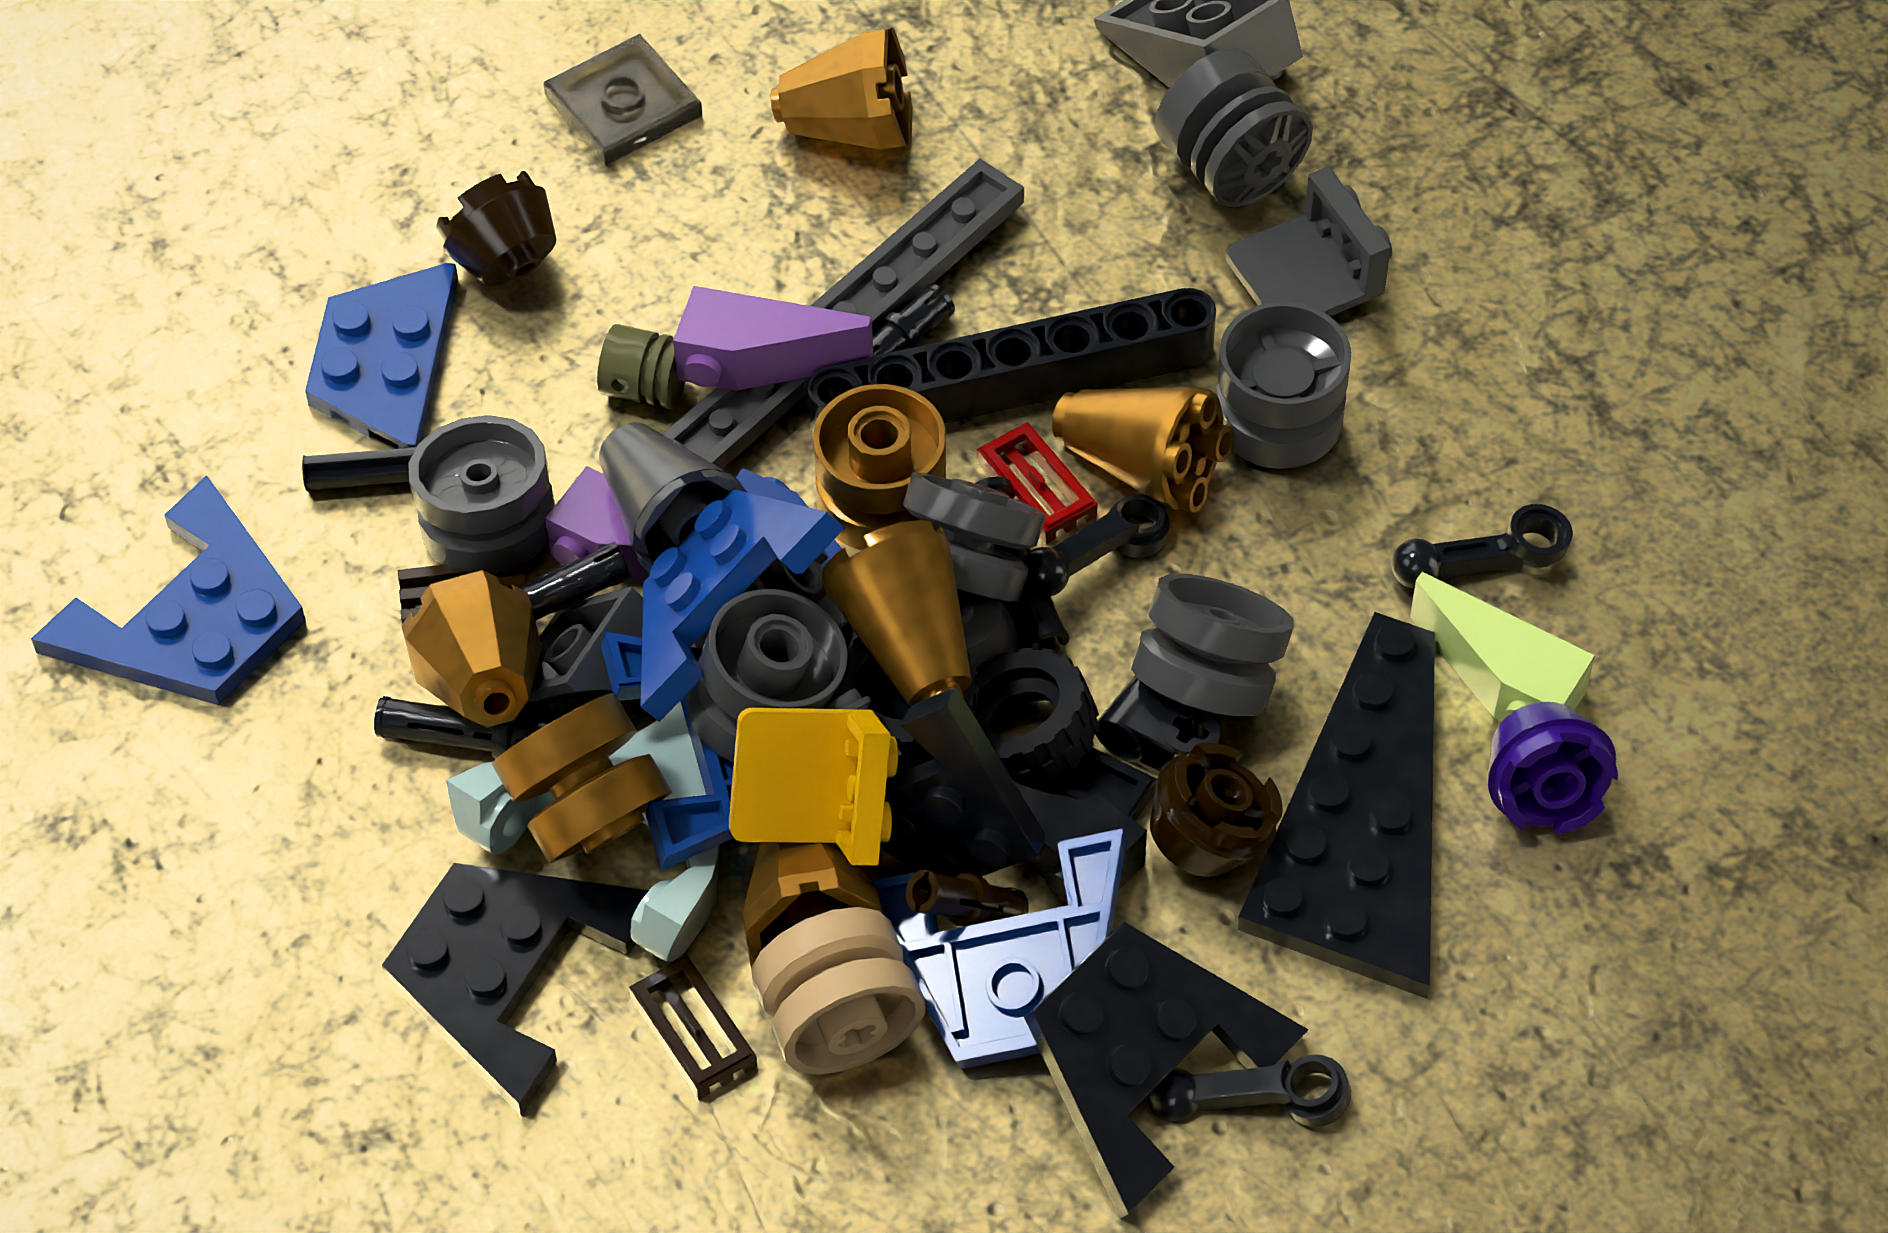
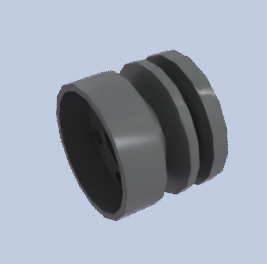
M1237 48L1215 51L1196 61L1184 71L1165 93L1156 112L1155 131L1163 144L1183 165L1191 167L1196 179L1201 185L1207 187L1210 194L1219 204L1231 208L1250 205L1272 193L1291 176L1303 161L1312 141L1313 125L1308 115L1299 105L1292 102L1290 96L1284 90L1276 88L1271 76L1249 53Z

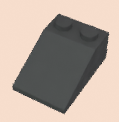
M1124 0L1094 18L1097 30L1169 88L1196 61L1218 50L1237 48L1249 53L1271 76L1272 80L1280 77L1283 69L1303 57L1289 0Z

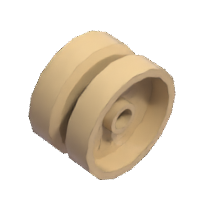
M863 907L835 909L804 919L780 933L763 948L751 968L753 986L764 1012L773 1018V1033L785 1063L797 1072L820 1075L846 1071L871 1062L901 1044L916 1030L925 1015V998L913 971L903 963V948L891 921L878 910Z

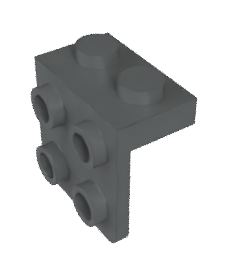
M1329 166L1308 175L1303 215L1234 242L1226 249L1227 264L1257 305L1279 301L1296 302L1314 307L1329 316L1385 294L1389 259L1392 257V245L1385 230L1379 225L1374 226L1361 209V204L1355 191L1349 185L1344 186Z

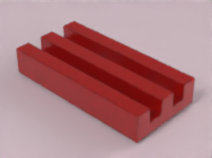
M1028 422L977 448V463L989 477H1006L1012 482L1016 493L1015 500L1045 512L1046 518L1040 533V538L1045 544L1056 539V532L1063 529L1068 533L1077 528V520L1082 517L1086 522L1097 517L1098 503ZM1020 443L1069 500L1071 503L1069 506H1064L1047 486L1043 476L1025 460L1014 446ZM999 454L1014 470V472L1019 476V478L1024 482V484L1030 489V491L1035 495V497L1040 501V503L1046 508V510L1051 514L1050 516L1037 502V500L1032 496V494L1027 490V488L1021 483V481L1016 477V475L1011 471V469L1005 464V462L1000 458Z

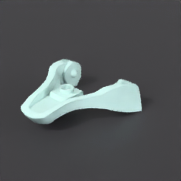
M681 702L674 706L660 722L656 720L648 727L639 731L625 745L609 756L613 765L637 756L651 754L672 790V793L665 799L706 795ZM492 762L478 765L446 780L458 832L493 854L503 853L515 845L527 828L532 816L542 811L555 800L549 791L532 799L514 803L494 770ZM643 813L642 815L644 816L645 821H643L642 823L649 826L646 814ZM721 844L686 859L688 867L686 871L674 880L660 881L649 889L632 916L630 932L633 942L666 962L674 961L686 952L707 923L717 903Z

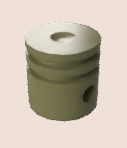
M621 324L612 325L604 340L597 370L599 393L604 396L641 404L647 402L648 405L655 407L661 404L664 409L668 410L674 409L680 400L686 381H680L677 377L673 336L668 334L659 336L658 332Z

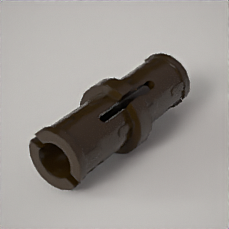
M921 869L911 876L906 887V901L912 911L921 914L930 913L944 916L951 923L960 927L1028 914L1029 912L1028 898L1022 890L988 884L986 879L976 874L962 873L952 877ZM962 898H965V899L975 900V902H974V903H971V902L961 901V899H962Z

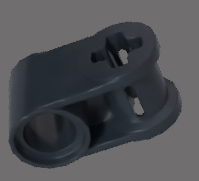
M1135 675L1128 680L1098 719L1100 727L1098 735H1096L1100 743L1118 758L1134 762L1159 775L1160 770L1169 760L1190 753L1196 744L1204 742L1218 743L1220 739V721L1215 713L1182 704L1158 693L1141 682ZM1200 724H1202V737L1200 736Z

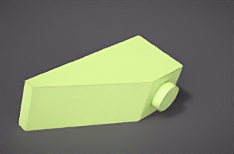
M1421 572L1415 583L1410 618L1418 627L1435 632V648L1493 718L1502 722L1517 709L1537 702H1557L1573 710L1576 709L1587 691L1595 657L1594 654Z

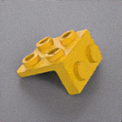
M747 708L743 710L738 716L729 813V830L732 836L740 842L837 843L851 865H878L880 842L889 841L892 828L890 804L884 800L887 777H894L897 771L898 747L895 737L891 736L872 710Z

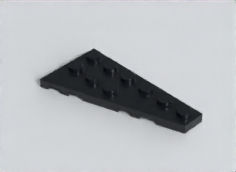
M1374 612L1279 824L1275 839L1267 851L1238 916L1237 930L1427 999L1430 987L1435 632Z

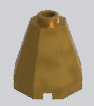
M889 28L862 33L779 75V87L772 88L770 94L775 121L777 123L784 122L789 134L879 150L911 144L913 107L910 91H903L901 77H906L908 74L906 61L895 29Z
M481 570L430 584L420 598L422 602L421 608L414 618L410 612L401 628L416 683L465 718L488 728L513 721L529 700L542 647L532 604L527 592L512 585V590L500 584L498 577Z
M760 842L742 911L751 968L763 948L780 933L804 919L831 910L863 907L878 910L882 913L877 888L858 865L850 864L837 843Z

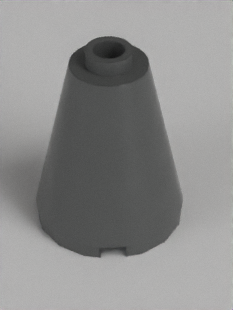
M632 422L616 428L606 437L599 451L601 469L635 556L648 573H650L655 560L665 550L671 547H678L692 532L699 514L705 507L716 500H722L732 489L747 492L740 481L733 475L643 423Z

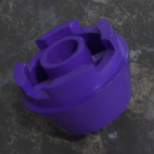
M1537 702L1523 706L1508 715L1500 723L1493 735L1488 773L1490 797L1495 806L1515 826L1522 830H1525L1526 824L1532 826H1553L1556 834L1578 829L1595 819L1605 809L1601 799L1609 789L1612 778L1618 780L1615 747L1609 736L1602 729L1564 704Z

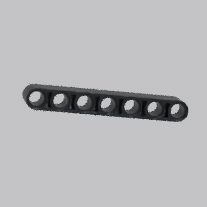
M1181 288L828 366L818 370L811 376L808 383L810 429L813 434L820 413L833 399L846 391L865 385L889 384L910 389L930 401L940 413L945 424L1061 398L1067 392L1077 393L1080 390H1096L1195 368L1204 364L1213 352L1216 321L1215 302L1210 295L1202 290Z

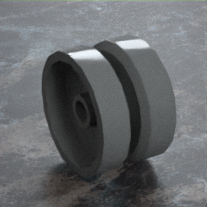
M491 415L468 417L437 428L417 445L408 463L409 483L414 504L418 509V522L423 544L434 560L441 564H448L453 568L469 571V573L481 570L488 573L508 571L521 563L531 561L549 545L545 517L556 504L552 485L549 482V468L545 447L533 429L511 418Z
M912 472L903 505L911 515L921 520L930 521L933 525L937 526V529L934 528L935 532L939 530L940 526L945 531L950 545L956 588L994 599L1019 601L1029 570L1020 558L994 546L996 544L1014 549H1028L1037 546L1046 518L1045 512L1009 498V495L983 485L953 478L951 480L926 473Z
M1168 574L1159 578L1149 608V617L1156 626L1141 632L1132 660L1131 670L1141 682L1158 693L1182 704L1208 712L1230 716H1256L1266 711L1276 681V672L1268 663L1275 662L1284 657L1294 628V619L1284 608L1268 598L1232 583L1193 574Z

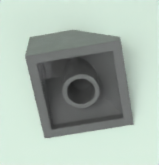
M628 587L584 599L556 612L539 637L542 650L529 700L525 705L604 696L613 693L601 650L602 639L605 632L642 638L643 597L633 587Z

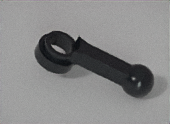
M1133 494L1126 496L1114 504L1108 514L1054 547H1039L1027 553L1022 560L1029 570L1024 586L1039 595L1052 597L1065 588L1070 576L1114 549L1130 557L1142 558L1154 555L1166 544L1170 527L1168 514L1159 502L1147 495ZM1134 514L1143 515L1149 518L1154 525L1148 528H1139L1140 525L1132 524L1124 518Z
M1530 504L1521 507L1514 513L1507 532L1502 535L1435 544L1424 539H1409L1400 544L1394 551L1391 567L1395 578L1402 585L1415 589L1416 580L1421 572L1438 579L1497 570L1521 572L1523 564L1529 567L1543 568L1560 561L1565 556L1572 540L1573 530L1566 516L1557 509L1543 504ZM1527 533L1540 534L1547 538L1552 546L1546 548L1536 547L1528 543L1523 535Z
M1307 1055L1291 1064L1287 1059L1268 1067L1195 1075L1185 1069L1174 1068L1147 1095V1099L1153 1113L1160 1119L1168 1122L1186 1121L1193 1117L1197 1111L1279 1103L1284 1104L1288 1114L1298 1123L1319 1127L1328 1125L1343 1115L1351 1100V1086L1344 1069L1337 1061L1324 1055ZM1322 1073L1331 1078L1330 1088L1320 1098L1306 1100L1296 1095L1298 1083L1309 1074Z

